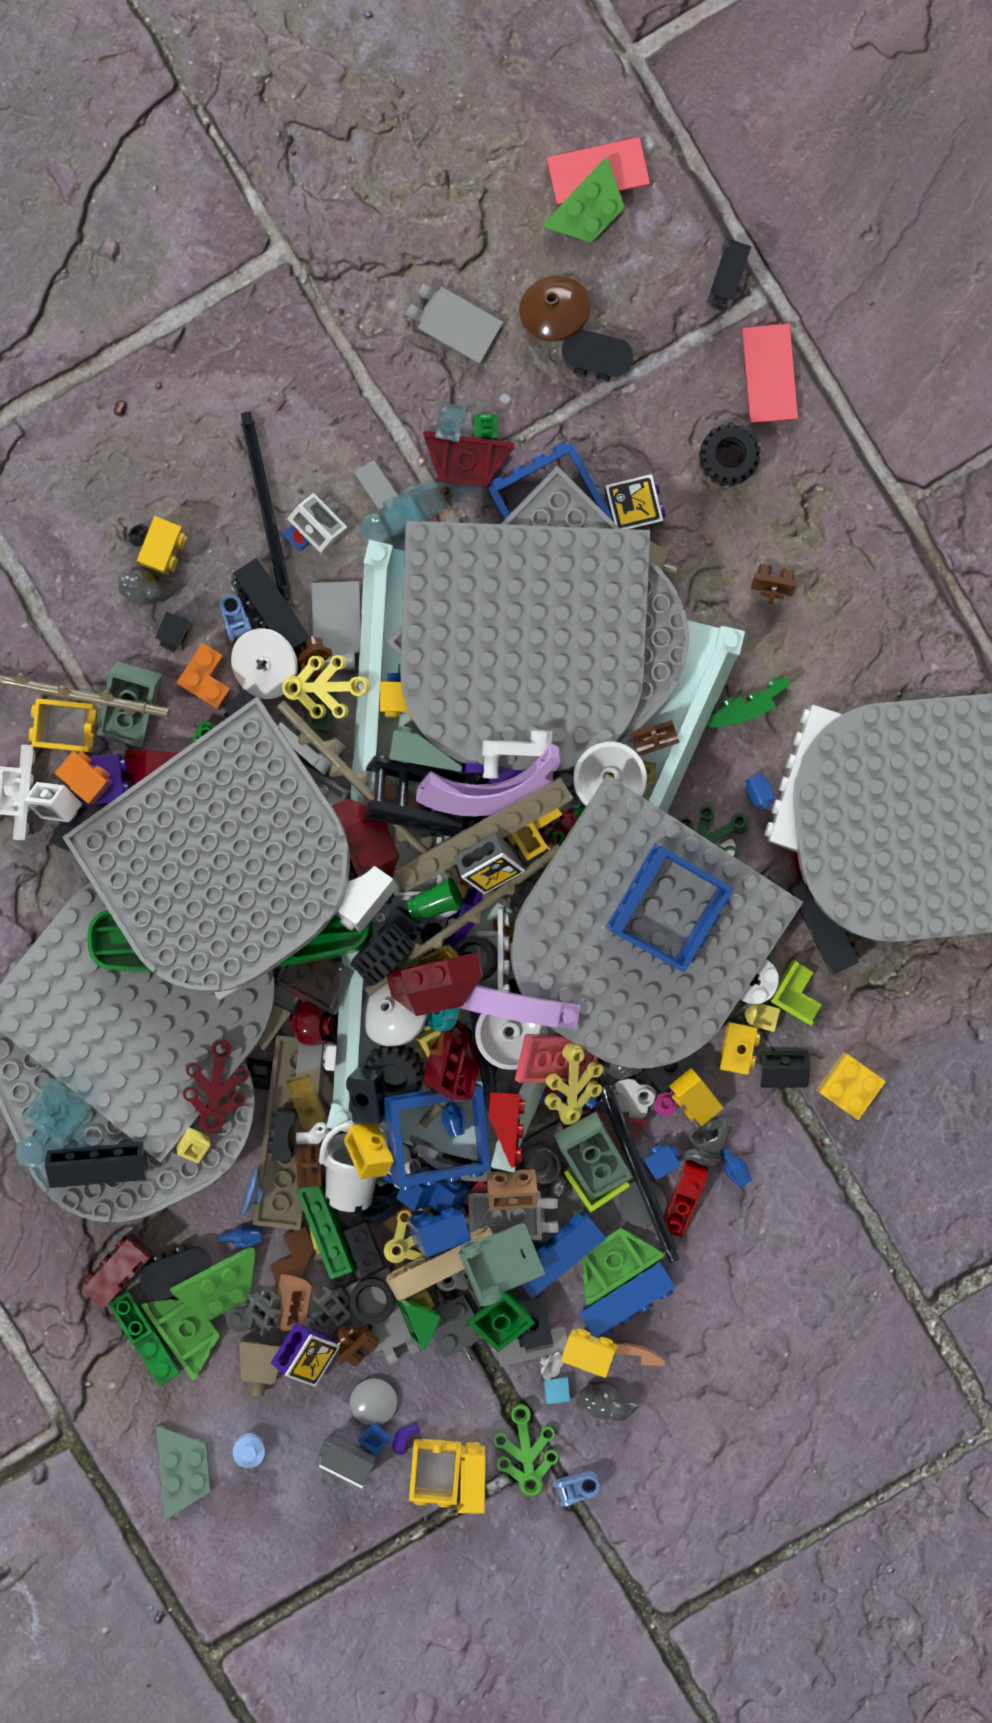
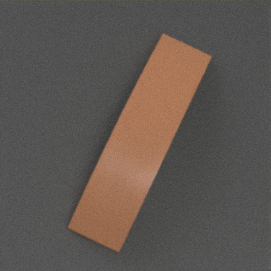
M613 1341V1344L618 1345L615 1352L617 1355H639L641 1365L665 1366L664 1358L646 1347L629 1342Z

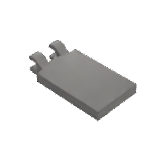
M423 283L418 294L429 301L423 311L411 304L407 311V316L420 322L418 330L480 365L503 322L443 287H440L439 291L436 292Z
M359 581L312 583L313 636L321 638L323 646L332 650V656L325 661V665L321 670L324 671L330 664L331 657L335 655H342L346 658V671L355 670V654H360L361 640Z
M537 1191V1207L489 1211L488 1192L468 1193L469 1233L488 1225L493 1234H497L524 1222L531 1240H542V1233L558 1232V1221H545L544 1209L558 1208L557 1198H541L540 1191Z
M388 1266L365 1278L376 1277L385 1280L386 1276L391 1273V1270ZM361 1280L345 1287L349 1297L353 1288ZM374 1286L365 1288L358 1298L361 1310L370 1315L382 1312L387 1303L384 1292ZM395 1299L393 1312L390 1316L379 1324H371L373 1326L372 1333L379 1340L375 1351L383 1350L389 1365L398 1362L399 1358L394 1348L405 1342L411 1355L420 1351V1347L410 1337Z

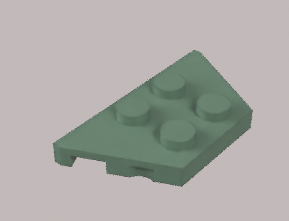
M157 1425L156 1433L164 1516L167 1519L210 1493L207 1443Z

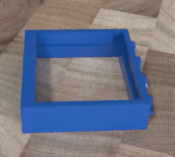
M563 442L552 449L554 452L546 457L544 453L531 460L533 464L526 468L521 465L511 471L512 475L505 479L502 476L490 482L491 487L488 488L491 499L502 519L505 520L510 513L498 492L569 454L596 505L611 520L613 519L572 442L568 445Z
M654 843L605 927L614 934L684 973L690 963H694V955L699 947H703L706 943L707 933L710 928L719 921V913L723 906L730 902L729 897L734 888ZM665 858L717 887L676 958L624 929Z
M476 1083L472 1099L478 1162L405 1175L399 1110L449 1102L451 1100L433 1089L383 1098L388 1148L394 1161L391 1166L393 1184L402 1190H409L415 1188L417 1184L436 1185L439 1180L457 1181L461 1179V1176L479 1177L483 1175V1172L491 1171L482 1085Z

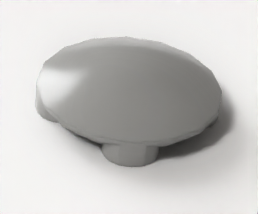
M371 1378L355 1386L351 1394L350 1405L353 1414L359 1421L366 1425H372L374 1422L380 1425L392 1418L398 1401L396 1392L389 1382Z

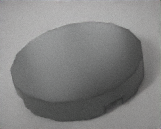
M636 1181L630 1182V1187L622 1191L619 1198L620 1211L623 1217L630 1224L638 1227L653 1225ZM650 1181L664 1215L667 1207L666 1196L660 1186Z

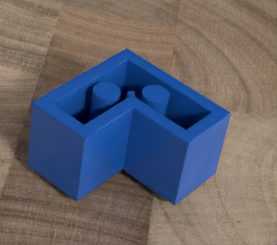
M427 1165L407 1175L428 1172L437 1169L431 1165ZM444 1179L439 1180L436 1185L427 1186L423 1183L417 1184L415 1188L409 1190H402L400 1188L396 1199L413 1211H417L427 1205L440 1214L442 1210L447 1208H457L461 1211L469 1188L463 1185L460 1180L447 1181Z
M457 1208L444 1209L437 1216H434L429 1210H420L413 1213L412 1217L406 1218L414 1245L426 1257L471 1241L464 1215Z

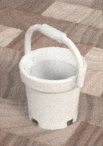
M352 1120L345 1121L344 1124L338 1125L328 1132L320 1148L319 1163L326 1166L325 1199L329 1198V1205L340 1211L355 1212V1207L362 1205V1210L371 1205L373 1200V1191L377 1177L359 1178L344 1142L346 1134L336 1135L342 1130L346 1129L348 1131L351 1125L367 1123L352 1122ZM381 1122L378 1126L383 1130L388 1147L386 1124Z

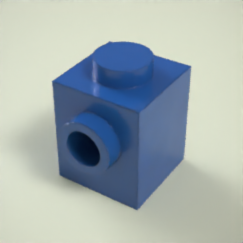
M660 1142L649 1149L650 1154L643 1157L656 1180L681 1166L678 1161L681 1156L675 1146L669 1147L667 1143L662 1145Z

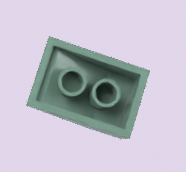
M117 661L109 671L106 690L115 698L156 705L163 674ZM103 705L97 735L143 748L153 715H143L141 712H135L132 716H128L121 708Z
M400 726L399 731L394 730L389 759L461 772L462 767L420 735L414 734L413 728Z
M597 1112L554 1134L560 1150L591 1201L633 1178Z

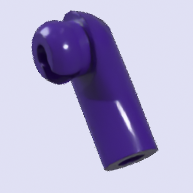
M417 1422L396 1432L392 1442V1449L396 1454L404 1455L408 1450L406 1447L409 1438L421 1434Z

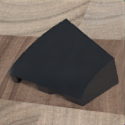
M386 1183L382 1187L374 1189L372 1203L367 1209L362 1210L363 1205L356 1206L353 1213L363 1220L379 1226L406 1205L396 1199L400 1189L395 1187L394 1184Z

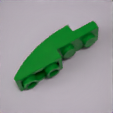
M777 676L766 684L768 689L761 694L757 690L746 698L749 701L748 703H745L741 696L737 699L731 696L721 703L724 708L718 712H715L713 709L705 728H721L741 724L776 707L771 698L791 684L786 677L780 680Z
M129 1291L108 1304L131 1344L135 1345L158 1386L164 1385L181 1374L161 1336Z

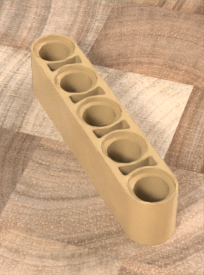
M488 1225L469 1233L471 1241L474 1242L494 1235ZM463 1244L428 1257L424 1255L388 1274L385 1280L396 1299L403 1300L463 1270L464 1266L458 1254Z

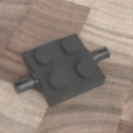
M439 1287L436 1290H432L431 1293L437 1302L433 1310L441 1316L432 1336L444 1358L455 1352L463 1351L469 1363H472L478 1357L471 1346L476 1341L482 1339V1337L467 1322V1320L475 1315V1312L465 1293L455 1298L445 1299Z

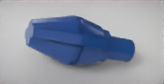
M449 1101L444 1108L445 1111L442 1112V1124L450 1137L461 1136L465 1134V1113L461 1107L458 1108V1105H455V1102Z
M728 1147L722 1149L721 1155L726 1161L724 1170L728 1178L740 1188L751 1182L752 1178L746 1162L741 1157L733 1156Z
M247 1224L240 1225L230 1233H220V1242H232V1244H235V1247L248 1248L262 1242V1229Z

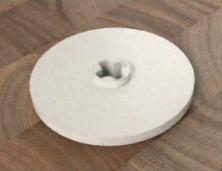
M265 628L250 630L243 634L233 647L231 665L235 678L243 689H246L255 697L262 699L277 698L284 694L282 690L284 681L290 676H297V658L292 646L282 635L273 630ZM263 660H266L267 662L265 668L261 665L263 663Z

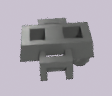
M338 1284L331 1291L324 1286L322 1289L326 1293L320 1299L310 1294L307 1318H313L317 1326L324 1328L332 1321L339 1328L351 1316L345 1308L350 1303V1298ZM332 1301H334L335 1303L329 1309H327L326 1307ZM343 1312L344 1315L337 1321L336 1317Z
M262 1290L261 1295L250 1293L246 1295L250 1300L249 1306L231 1309L226 1316L228 1327L234 1332L260 1327V1335L264 1336L272 1333V1330L278 1327L282 1312L279 1311L282 1299L271 1290ZM233 1314H237L240 1317L241 1324L239 1327L235 1326L232 1321Z

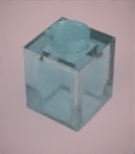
M443 403L438 414L435 437L459 442L464 430L466 407Z

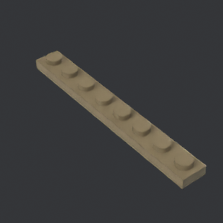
M559 777L395 868L393 872L407 892L456 865L454 856L494 833L504 838L568 803L573 797Z

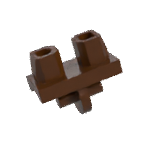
M760 564L758 571L754 574L750 589L760 590V595L768 597V604L773 605L775 598L783 600L784 595L792 597L797 586V580H794V570L781 569L780 576L777 577L771 575L772 567L770 565Z
M311 636L306 640V649L297 648L294 651L297 658L298 672H302L312 656H321L324 662L332 656V650L323 646L321 638ZM315 659L314 666L318 667L319 661ZM315 670L309 678L316 679L320 676L321 670Z
M672 720L631 733L639 756L680 743Z
M320 1143L295 1144L298 1188L322 1186L321 1164L319 1163Z
M366 1323L358 1332L354 1326L350 1329L341 1327L337 1331L339 1339L336 1343L341 1347L339 1349L340 1355L336 1360L340 1364L347 1361L356 1367L364 1358V1354L358 1350L361 1346L369 1353L377 1348L379 1340L372 1333L373 1326Z

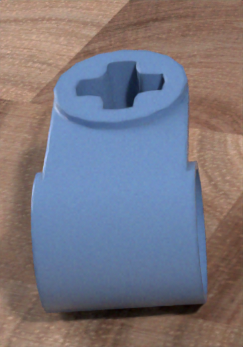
M233 594L224 596L221 599L220 608L229 639L233 642L235 638L252 630L241 599ZM229 599H235L238 603V607L234 612H228L225 609V603Z
M586 1471L554 1481L553 1486L557 1488L560 1497V1507L569 1506L578 1501L596 1496L600 1489L598 1475L592 1471ZM590 1479L596 1485L592 1489H586L582 1485L583 1482Z

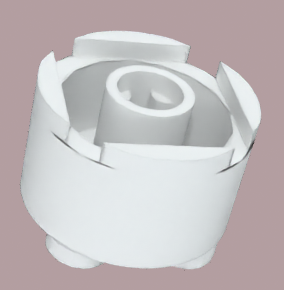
M767 959L756 973V978L759 980L758 983L749 985L740 1000L750 1004H760L774 995L778 987V973L774 965Z

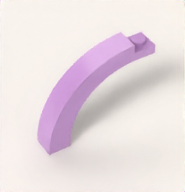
M551 743L529 768L515 777L498 783L483 785L464 784L448 780L430 771L417 787L416 801L437 811L454 815H492L553 781V772L560 764L559 747Z
M476 985L465 1004L459 1008L531 1024L577 1029L581 1005L519 995Z

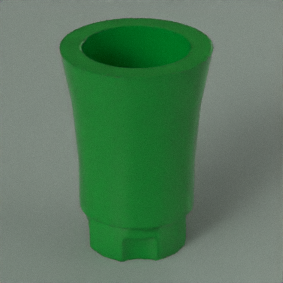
M449 877L440 884L407 900V905L411 917L418 922L449 911L462 909L463 901L456 883Z

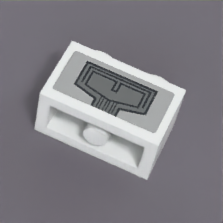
M314 493L301 502L287 518L320 553L333 544L347 528Z
M36 782L23 800L41 819L70 822L82 805L65 785Z

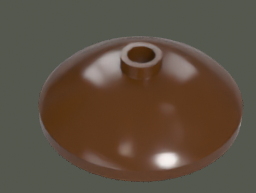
M560 275L545 277L532 284L524 293L519 306L520 319L527 332L537 339L550 342L565 340L579 332L586 324L590 315V299L585 288L573 278ZM550 299H556L553 302H549Z

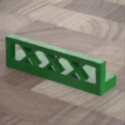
M324 1177L322 1178V1186L298 1188L296 1190L330 1279L355 1270L357 1265L346 1239L344 1227L337 1209L329 1205V1198L325 1199L326 1181Z

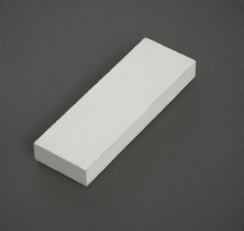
M332 1041L323 1043L321 1064L325 1070L334 1071L337 1046Z

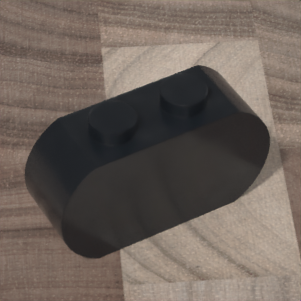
M584 329L565 339L561 350L563 363L569 370H573L574 375L586 377L587 374L596 376L597 381L610 383V380L617 381L622 379L630 370L633 361L632 349L626 340Z
M184 1244L174 1248V1253L165 1256L164 1252L152 1256L151 1262L145 1266L141 1274V1287L144 1293L156 1301L173 1297L174 1295L170 1292V1288L213 1266L210 1255L201 1247L194 1245L187 1247Z

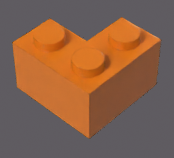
M201 643L178 679L177 684L220 710L232 691L212 678L225 657L204 643Z
M72 751L56 770L55 774L88 804L95 805L113 783L108 779L111 775L100 766H92L90 764L92 759L84 752L80 751L78 754Z

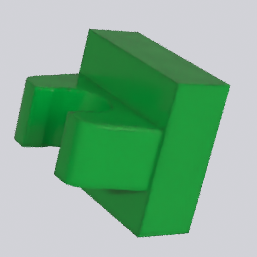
M474 414V438L498 439V414Z

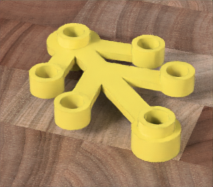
M342 655L333 656L330 664L314 683H306L315 670H321L325 665L324 659L321 656H312L308 660L307 666L298 676H290L284 681L282 690L288 699H298L315 719L323 718L326 715V707L322 704H316L306 692H314L332 710L334 717L344 718L348 715V707L343 703L339 704L328 692L350 691L355 696H363L369 692L370 683L363 676L353 677L350 682H328L337 670L346 667L347 661ZM337 658L341 660L339 667L336 665ZM315 659L319 661L318 667L314 666ZM360 682L364 684L363 690L359 689ZM294 684H297V692H294L293 690ZM317 707H319L321 710L319 716L316 714ZM339 707L343 709L342 715L338 714Z
M574 1042L568 1043L562 1051L563 1057L569 1062L568 1085L556 1073H552L546 1078V1084L552 1090H559L567 1096L566 1103H563L555 1093H551L545 1098V1104L551 1110H558L561 1121L566 1125L577 1122L582 1115V1107L591 1096L597 1097L602 1092V1086L597 1081L589 1082L592 1077H599L603 1073L604 1068L598 1061L589 1063L587 1070L578 1079L579 1063L584 1058V1050ZM587 1084L586 1090H585V1091L582 1093V1095L577 1099V1095H578L579 1092L584 1088V1086Z
M428 1205L426 1211H430L432 1207ZM462 1206L461 1212L463 1213L465 1218L466 1211L465 1208ZM406 1210L400 1211L397 1214V1227L394 1239L389 1240L384 1246V1255L392 1263H399L405 1258L416 1260L424 1256L423 1253L409 1249L414 1246L412 1236L404 1240L408 1222H402L400 1216L402 1213H406L408 1218L412 1217L411 1213ZM395 1246L400 1248V1253L397 1256L392 1253V1249Z

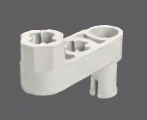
M281 722L279 723L278 727L292 748L325 775L330 770L332 763L322 753L319 752L317 754L307 744L300 745L298 743L299 737ZM334 738L337 741L335 754L338 756L346 746Z
M531 730L530 742L483 740V778H498L499 757L501 755L540 756L552 743L553 731Z

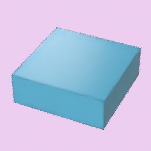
M568 1376L551 1378L550 1380L544 1379L547 1404L570 1402Z

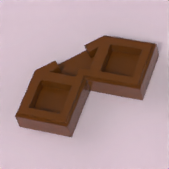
M306 1225L302 1226L301 1230H292L283 1234L291 1257L270 1265L278 1288L281 1274L302 1278L314 1250Z

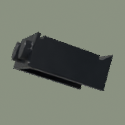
M725 238L722 245L723 255L706 302L711 304V308L719 311L730 309L751 249L750 245Z

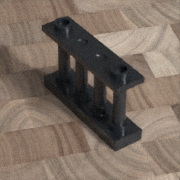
M374 756L367 764L366 771L376 773L375 797L363 809V818L449 837L455 836L463 828V819L456 818L453 814L443 812V815L433 813L429 807L420 804V810L410 808L407 805L408 781L421 783L430 771L459 783L465 781V776L458 775L453 771L445 772L395 761L385 756ZM386 775L399 778L397 805L387 803L384 800Z

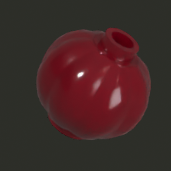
M307 1002L300 1005L296 1013L291 1015L289 1027L293 1029L298 1042L307 1046H317L326 1042L329 1035L333 1034L335 1019L331 1016L330 1010L325 1005Z

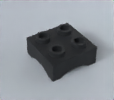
M278 1108L276 1113L271 1115L270 1130H274V1135L270 1137L267 1154H272L271 1160L291 1162L294 1148L291 1144L290 1133L292 1125L297 1119L298 1110Z

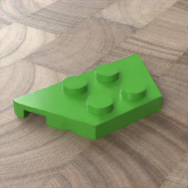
M606 157L542 224L544 228L592 243L625 208L610 162Z
M619 1227L607 1235L603 1242L581 1259L586 1304L589 1306L665 1257L662 1251Z
M248 1247L170 1288V1292L209 1321L249 1300L246 1295L251 1293L255 1250L252 1247Z
M177 1297L142 1303L141 1307L194 1381L220 1336L219 1331L211 1320L207 1321Z

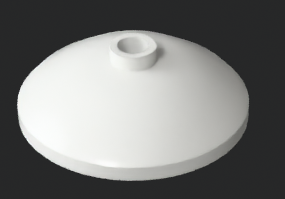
M601 742L587 749L579 758L574 770V786L577 795L586 806L601 785L607 772H612L615 780L642 797L647 781L646 769L640 756L629 746L619 742Z
M387 983L371 996L368 993L365 994L362 1001L361 1023L366 1034L374 1042L383 1046L397 1047L410 1042L421 1032L428 1015L415 1016L391 997ZM389 1004V1009L385 1011V1006Z
M482 1013L477 1020L475 1028L476 1044L483 1057L494 1066L508 1070H514L518 1067L525 1034H548L547 1026ZM512 1027L513 1033L507 1036L505 1034L506 1028Z

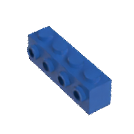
M585 1210L572 1216L569 1223L563 1228H559L558 1232L552 1233L551 1238L544 1244L541 1243L535 1247L545 1275L521 1284L532 1299L606 1239L603 1231Z
M657 1261L589 1306L586 1305L578 1311L593 1337H605L613 1331L612 1327L618 1323L624 1325L632 1320V1315L640 1310L642 1313L653 1306L652 1302L660 1298L663 1300L673 1294L672 1289L675 1288V1285L661 1262Z

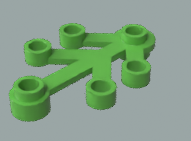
M517 1404L513 1407L511 1416L513 1421L518 1424L521 1449L511 1443L507 1435L502 1432L495 1434L493 1440L496 1447L503 1448L523 1463L525 1473L513 1466L510 1458L507 1456L498 1458L497 1467L500 1471L507 1472L518 1480L521 1492L526 1496L532 1497L541 1492L543 1488L542 1477L550 1466L558 1461L557 1451L548 1449L544 1453L543 1462L534 1471L533 1461L547 1442L555 1437V1431L549 1425L542 1427L540 1437L530 1447L527 1426L531 1416L530 1409L524 1404ZM519 1409L525 1411V1415L523 1417H518L516 1415V1412ZM549 1429L552 1431V1435L545 1437L543 1432ZM502 1436L505 1438V1442L498 1444L496 1439ZM553 1453L556 1457L550 1461L547 1459V1455ZM506 1460L509 1464L503 1468L500 1466V1462ZM529 1480H533L536 1484L530 1488L526 1483Z

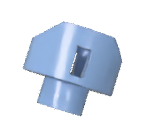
M253 1433L241 1435L233 1447L235 1462L244 1468L258 1466L265 1455L263 1441Z

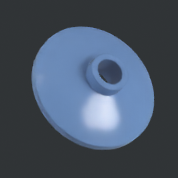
M256 1169L251 1174L240 1211L241 1216H244L249 1211L254 1202L259 1203L263 1194V1189L259 1188V1175Z

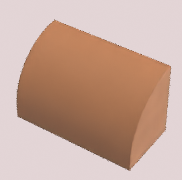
M283 1274L280 1276L277 1294L282 1299L279 1307L282 1315L278 1326L282 1331H290L295 1322L305 1326L312 1287L307 1281L299 1277Z

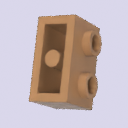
M522 1169L514 1173L509 1171L487 1173L489 1211L537 1207L538 1192L535 1169Z

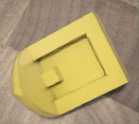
M761 1003L750 1004L744 1011L746 1022L750 1026L774 1032L780 1009Z

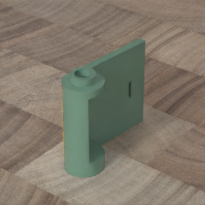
M524 1222L480 1241L467 1242L461 1246V1250L458 1252L480 1306L494 1304L502 1298L501 1293L503 1291L510 1290L545 1275Z

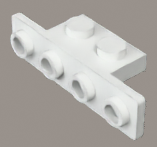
M21 745L19 768L0 766V814L15 816L13 840L24 841L25 836L29 832L27 812L31 808L23 800L33 785L31 767L35 762L36 755L31 745Z
M499 907L498 930H477L476 936L486 938L495 945L498 952V966L496 972L489 979H498V990L510 992V984H507V975H510L511 966L510 960H507V951H510L511 941L510 936H507V927H510L511 917L506 907ZM476 945V952H478L483 970L487 962V955L481 946Z

